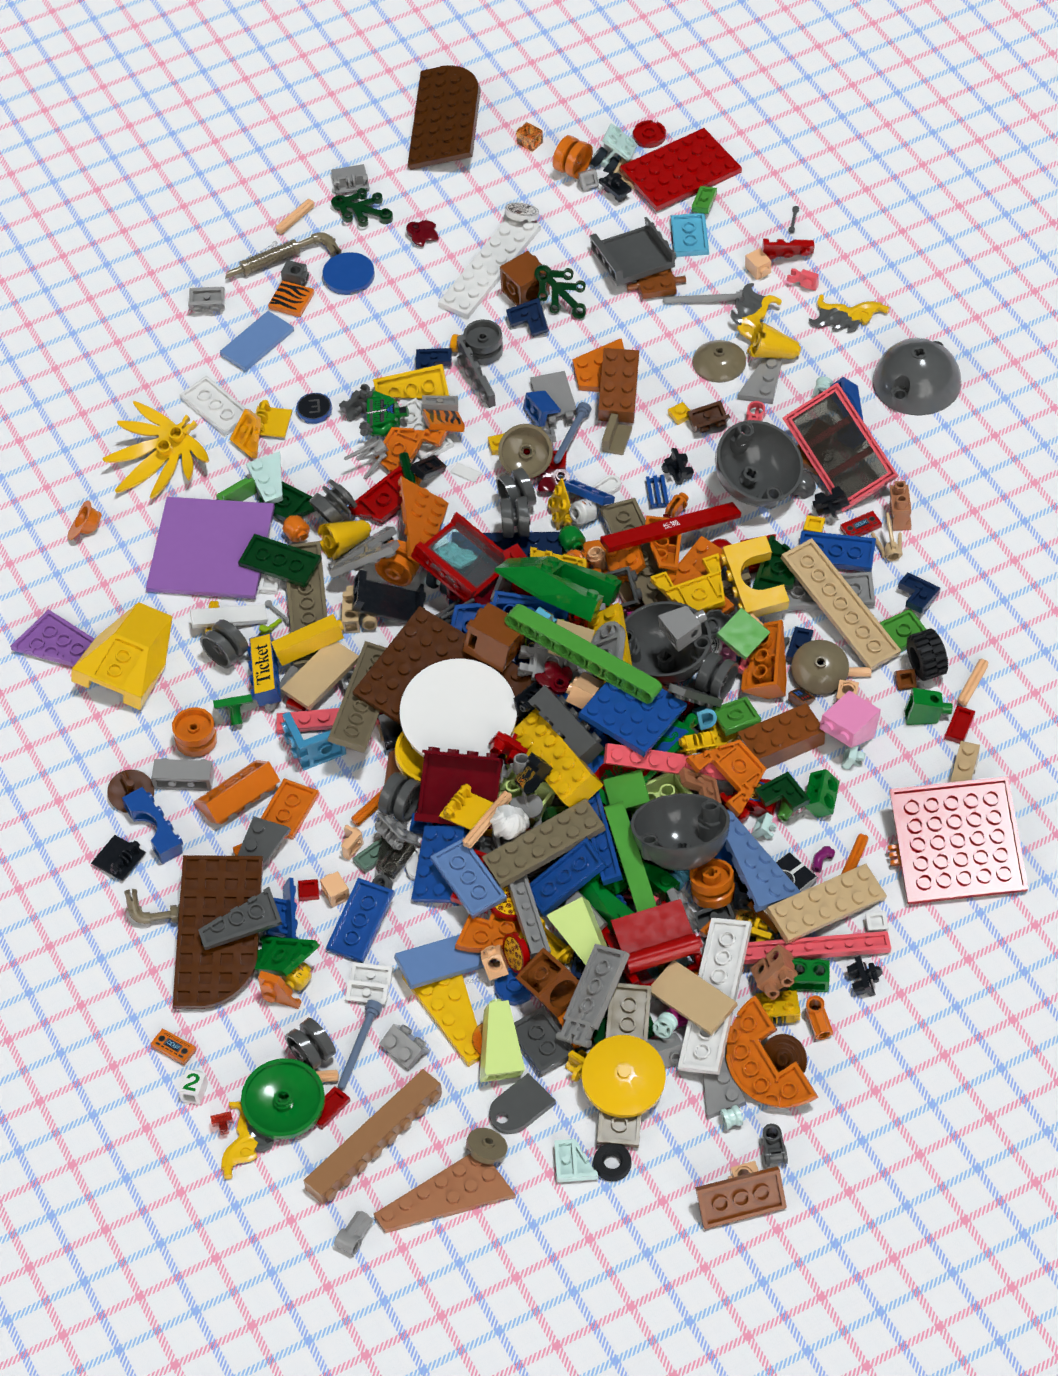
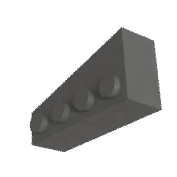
M544 685L528 701L539 711L542 718L552 726V729L560 737L565 738L563 741L587 765L605 749L600 743L602 739L595 732L591 733L589 731L591 727L586 721H580L578 718L579 713L573 707L570 709L567 706L569 703L563 695L557 696Z

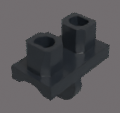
M611 171L606 177L599 179V184L604 187L607 193H612L618 202L625 200L627 194L632 191V187L622 180V176L619 173Z
M672 448L671 456L664 459L661 468L664 473L673 475L677 485H682L684 479L692 478L694 470L692 467H685L688 462L686 453L680 454L677 448Z
M840 486L832 488V495L829 496L822 492L815 494V501H812L818 516L831 513L833 518L837 517L836 511L850 505L844 490L842 491Z
M860 955L854 957L856 962L847 966L851 979L861 977V980L852 983L854 992L857 996L868 993L870 997L876 995L871 979H873L874 983L879 982L878 977L883 974L882 968L875 966L874 963H869V968H867Z

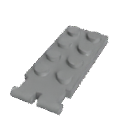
M599 944L594 945L563 1019L566 1021L561 1032H557L556 1039L586 1048L591 1047L592 1042L590 1039L594 1030L599 1029L630 954L626 951Z

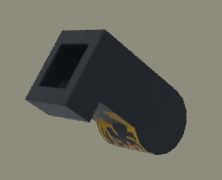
M532 752L527 758L529 763L523 769V772L519 773L515 778V784L526 794L533 793L553 769L545 760Z

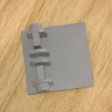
M364 164L331 170L336 195L354 192L360 188L370 189Z
M377 814L381 820L375 823V830L393 849H402L405 841L421 847V844L417 841L419 839L418 836L408 831V826L403 821H396L389 815Z

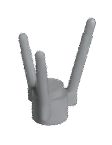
M380 438L372 444L344 457V460L357 456L356 459L359 460L371 452L375 457L379 455L380 457L365 474L364 479H367L379 463L387 457L386 452L389 449Z

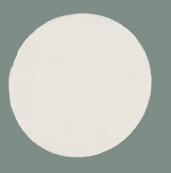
M469 659L440 661L419 672L406 687L400 703L402 731L408 742L412 745V748L422 757H424L422 750H428V747L440 748V752L456 749L459 750V754L475 751L479 752L478 756H486V753H490L491 745L488 743L498 731L509 736L513 734L517 720V711L513 699L515 696L505 678L486 664Z

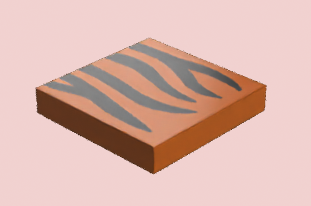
M282 280L268 307L271 310L301 317L315 293L314 289Z
M423 409L422 416L429 430L464 432L465 425L458 411Z

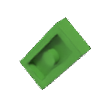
M700 186L692 204V212L709 214L717 195V188Z

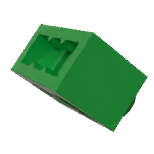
M827 769L810 773L806 795L810 798V804L804 807L817 818L834 813L840 781Z
M802 958L792 960L795 966L794 969L802 974L794 978V984L788 987V990L829 992L830 961L823 959L804 960Z

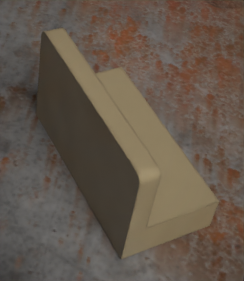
M611 413L602 438V452L624 455L632 432V426L619 424L618 414Z

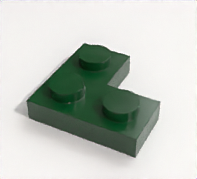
M788 771L755 789L756 796L765 807L780 799H783L793 812L810 804V798Z

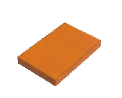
M284 778L261 819L290 827V835L287 838L294 839L318 798L319 790Z

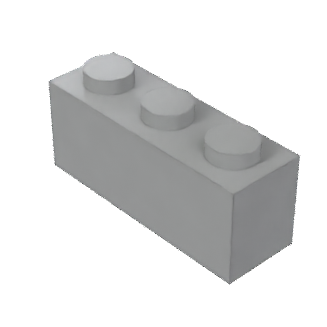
M154 759L151 779L154 789L212 790L215 771L213 762L205 759Z

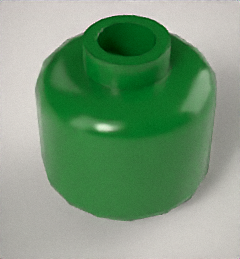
M569 525L560 530L558 541L565 551L568 552L574 549L582 550L586 538L577 526Z

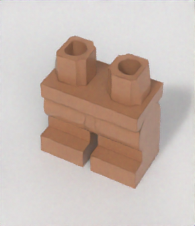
M895 481L894 485H890L889 504L892 530H911L909 486L906 485L905 481Z
M780 944L766 954L767 959L763 957L750 968L757 988L772 1000L779 996L780 989L794 984V978L798 975L792 962L794 959L792 953ZM779 953L778 958L775 960L773 958L774 955ZM761 966H764L762 972L758 971Z

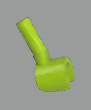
M279 618L269 626L261 624L259 635L272 634V630L282 620Z

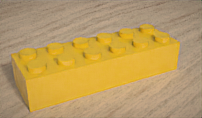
M536 708L514 728L513 733L518 734L516 740L528 749L526 755L529 756L532 752L545 760L553 768L546 776L545 781L569 808L584 799L588 801L603 786L602 782L588 765L563 741L565 738L560 737L552 729V726L542 718Z

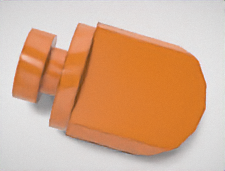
M683 492L679 493V495H674L665 509V514L671 515L672 518L679 516L684 508L687 507L689 497Z

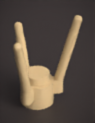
M887 512L886 521L890 542L886 543L885 548H883L875 533L872 532L871 535L873 538H876V544L881 551L882 557L887 558L888 561H896L903 555L902 533H898L897 544L894 542L891 519Z

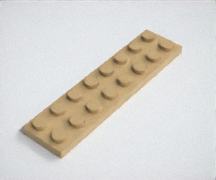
M812 538L781 555L782 561L866 667L873 670L900 655L901 649Z

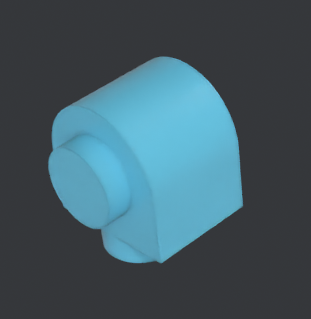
M706 706L692 709V713L697 715L698 724L696 728L704 730L714 726L717 721V715L712 709Z

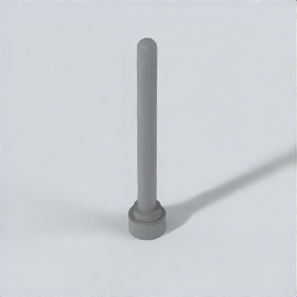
M740 290V292L735 294L664 297L663 302L665 304L736 301V298H738L739 302H743L744 297L742 295L743 290Z

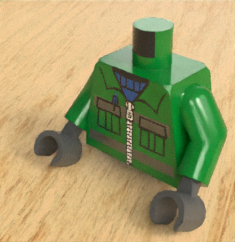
M367 384L361 385L360 389L366 392L360 391V397L365 398L369 396V398H367V422L360 423V434L366 436L370 433L372 437H386L391 427H400V418L408 417L409 409L407 406L400 407L395 398L375 390L370 391V387Z

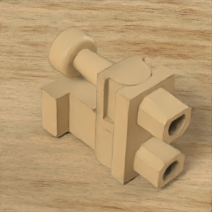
M354 585L347 586L346 591L343 592L342 624L345 629L343 634L360 633V614L362 613L352 611ZM365 614L366 617L362 620V627L366 630L377 628V619L374 615Z

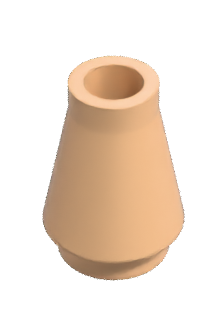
M599 546L589 549L588 560L594 568H600L603 573L604 570H607L605 551Z

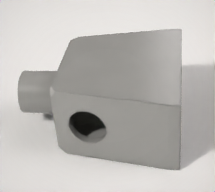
M687 606L658 615L659 628L678 652L701 636V623L707 620L703 610L693 614Z

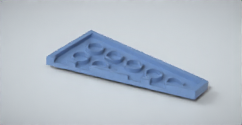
M727 809L730 815V826L725 847L727 852H731L733 856L731 860L741 882L747 886L749 899L754 901L755 912L765 910L768 906L800 893L801 891L734 813Z

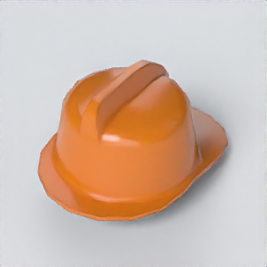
M89 500L83 503L76 519L71 525L67 535L68 540H73L79 533H92L98 527L102 514L91 507Z

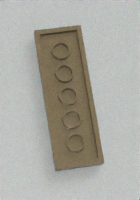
M584 799L482 856V859L502 889L570 851L586 837L591 839L604 832L606 828L587 799Z

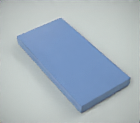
M268 310L220 350V355L246 372L294 331V327Z
M463 839L430 857L472 919L506 901L507 896L473 848L468 849L464 847Z
M457 935L395 953L394 959L410 989H414L484 968L480 953L455 949L456 942L460 936Z

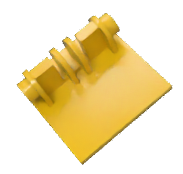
M262 400L259 406H257L255 413L261 418L260 435L285 438L292 409L270 407L267 400Z
M563 478L560 479L559 483L555 486L552 496L548 499V508H550L556 530L561 525H572L569 511L571 504Z
M711 730L682 736L678 742L683 750L678 751L677 754L690 755L704 752L705 750L709 751L715 749L714 746L721 745V743L715 742L717 734Z
M465 784L454 794L439 817L471 830L491 807L493 802L471 793V786Z
M797 990L779 991V996L775 1000L769 998L764 992L756 993L772 1022L773 1017H775V1024H778L779 1016H781L782 1024L784 1023V1016L786 1023H796L797 1020H800L801 1012Z

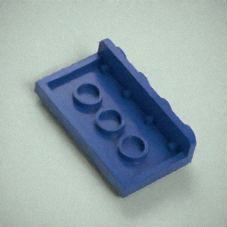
M424 826L411 898L413 902L452 903L453 906H459V904L451 901L453 890L433 864L430 856L463 839L470 832L468 829L462 826Z

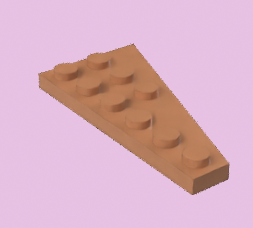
M469 1154L373 1215L383 1231L389 1233L411 1227V1224L422 1221L424 1223L430 1222L433 1218L441 1216L444 1218L474 1210L477 1206L488 1203L489 1205L496 1204L499 1200L514 1199L516 1195L493 1164L481 1163Z

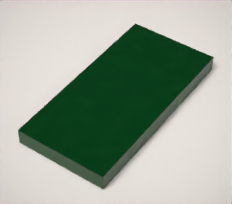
M254 534L238 564L241 567L306 588L322 559L320 555Z

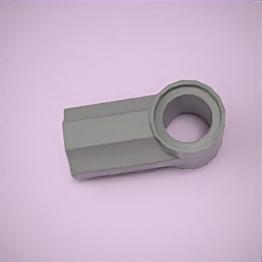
M357 1211L345 1229L342 1228L338 1232L334 1246L351 1255H355L362 1244V1238L372 1225L373 1219L367 1213Z

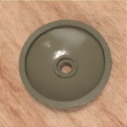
M709 341L695 351L693 367L696 373L705 380L718 383L728 382L743 373L746 367V355L738 345L730 341Z
M519 424L510 428L502 436L498 447V456L503 468L509 474H511V471L522 467L529 478H534L542 474L550 465L553 457V446L547 433L538 426ZM526 448L530 449L529 455L524 454Z
M813 640L805 643L796 651L792 659L791 671L795 682L800 688L814 695H827L838 690L840 680L847 679L849 662L845 652L835 643L827 640ZM821 660L824 664L819 665L817 662Z

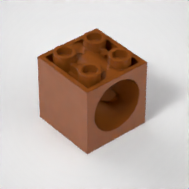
M529 251L500 266L501 291L516 306L538 298L539 281L535 278L534 271L537 266L542 264ZM546 283V290L550 295V285ZM543 293L540 294L541 297H546L545 294H543Z
M542 948L515 977L556 1017L569 1006L579 983V980L545 948Z

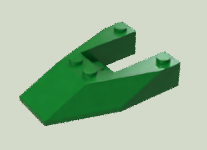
M553 556L508 558L494 570V572L536 598L590 622L597 617L602 603L610 606L616 601L622 583L615 575L601 573L568 563Z
M615 849L623 880L603 885L600 873H598L577 890L607 922V928L614 935L615 932L611 920L635 913L616 897L617 895H622L629 888L617 849ZM557 857L556 859L552 860V862L555 863V862H557L560 858ZM643 861L653 895L659 898L660 905H662L661 902L663 901L666 903L670 902L667 891L671 888L679 891L680 882L667 871Z

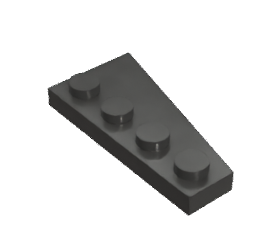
M464 334L457 336L458 364L460 367H464L467 378H471L472 385L475 390L479 391L482 402H486L489 408L496 406L495 393L486 376H483L478 361L475 362L471 348H466Z
M670 683L668 691L675 693V698L713 709V706L721 707L723 703L722 699L693 688Z
M253 816L237 856H263V867L266 866L271 855L281 845L283 838L291 831L290 827Z
M267 887L259 895L252 896L246 903L239 907L236 906L228 914L218 917L198 931L204 949L208 950L282 925V921L270 887Z

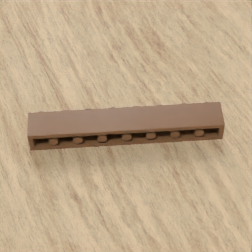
M422 1069L303 1180L305 1190L322 1205L327 1201L333 1200L343 1186L349 1185L352 1178L358 1172L364 1171L367 1164L373 1158H377L388 1144H392L403 1130L405 1131L411 1126L412 1121L422 1116L428 1106L440 1099L442 1095L441 1083Z

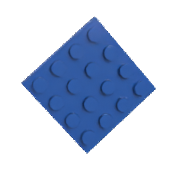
M606 682L579 712L578 717L645 757L683 713L687 703L675 698L673 694L662 688L650 704H646Z

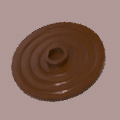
M125 770L116 774L108 785L107 793L110 803L117 810L127 813L122 797L141 787L144 788L146 793L150 792L154 797L152 780L145 773L138 770Z
M778 1034L766 1042L764 1048L779 1072L796 1061L805 1073L807 1053L798 1039L788 1034Z

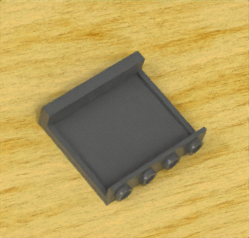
M647 216L644 217V227L604 240H600L596 233L590 235L591 250L617 286L675 267V259L677 257L674 249L671 250L668 241L663 239L661 232L657 231L655 224Z

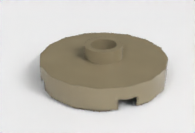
M476 1128L470 1132L466 1139L467 1151L469 1149L470 1155L481 1163L494 1164L498 1161L501 1162L508 1151L506 1140L500 1133L492 1129Z

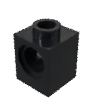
M737 879L734 892V910L752 911L747 906L753 900L749 899L747 895V886Z

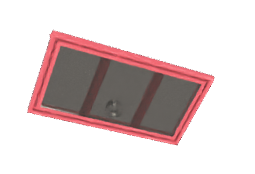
M839 383L829 387L782 418L830 494L832 495V488L840 486L842 491L844 490L850 505L842 507V512L898 478L899 475Z

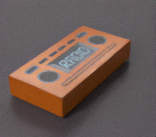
M163 1028L150 1043L152 1048L184 1066L196 1051V1046Z

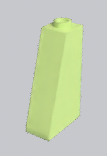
M581 897L547 914L548 919L585 965L595 944L607 947L591 904L585 898Z
M494 999L484 1009L480 1082L517 1078L525 1071L509 1000L501 1001V999Z

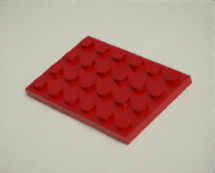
M702 128L619 166V171L657 212L696 194L700 186L711 187L742 173V167L705 128Z

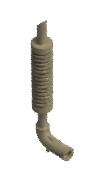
M323 232L314 233L311 237L297 242L293 239L283 243V245L281 244L258 255L256 254L252 258L249 257V259L240 261L239 267L227 271L225 279L242 272L246 276L275 264V262L278 263L299 254L300 248L312 243H322L325 245L332 257L336 256L335 253L337 255L341 254V249L336 244V239L329 234Z
M130 889L124 892L127 903L126 911L129 912L130 917L135 922L151 924L152 921L172 919V923H178L180 904L178 906L170 905V911L157 913L142 912V907L139 906L137 889H132V897Z

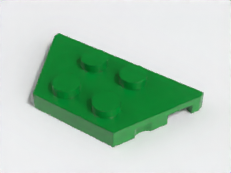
M261 936L262 949L258 950L255 970L259 974L261 971L274 975L288 976L320 945L316 940Z

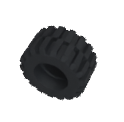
M930 628L907 637L909 661L912 668L915 669L916 675L922 681L947 673L948 657L940 636L934 629Z

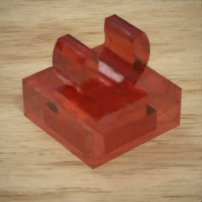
M231 1111L210 1116L213 1127L219 1126L221 1135L229 1134L228 1124L234 1123Z

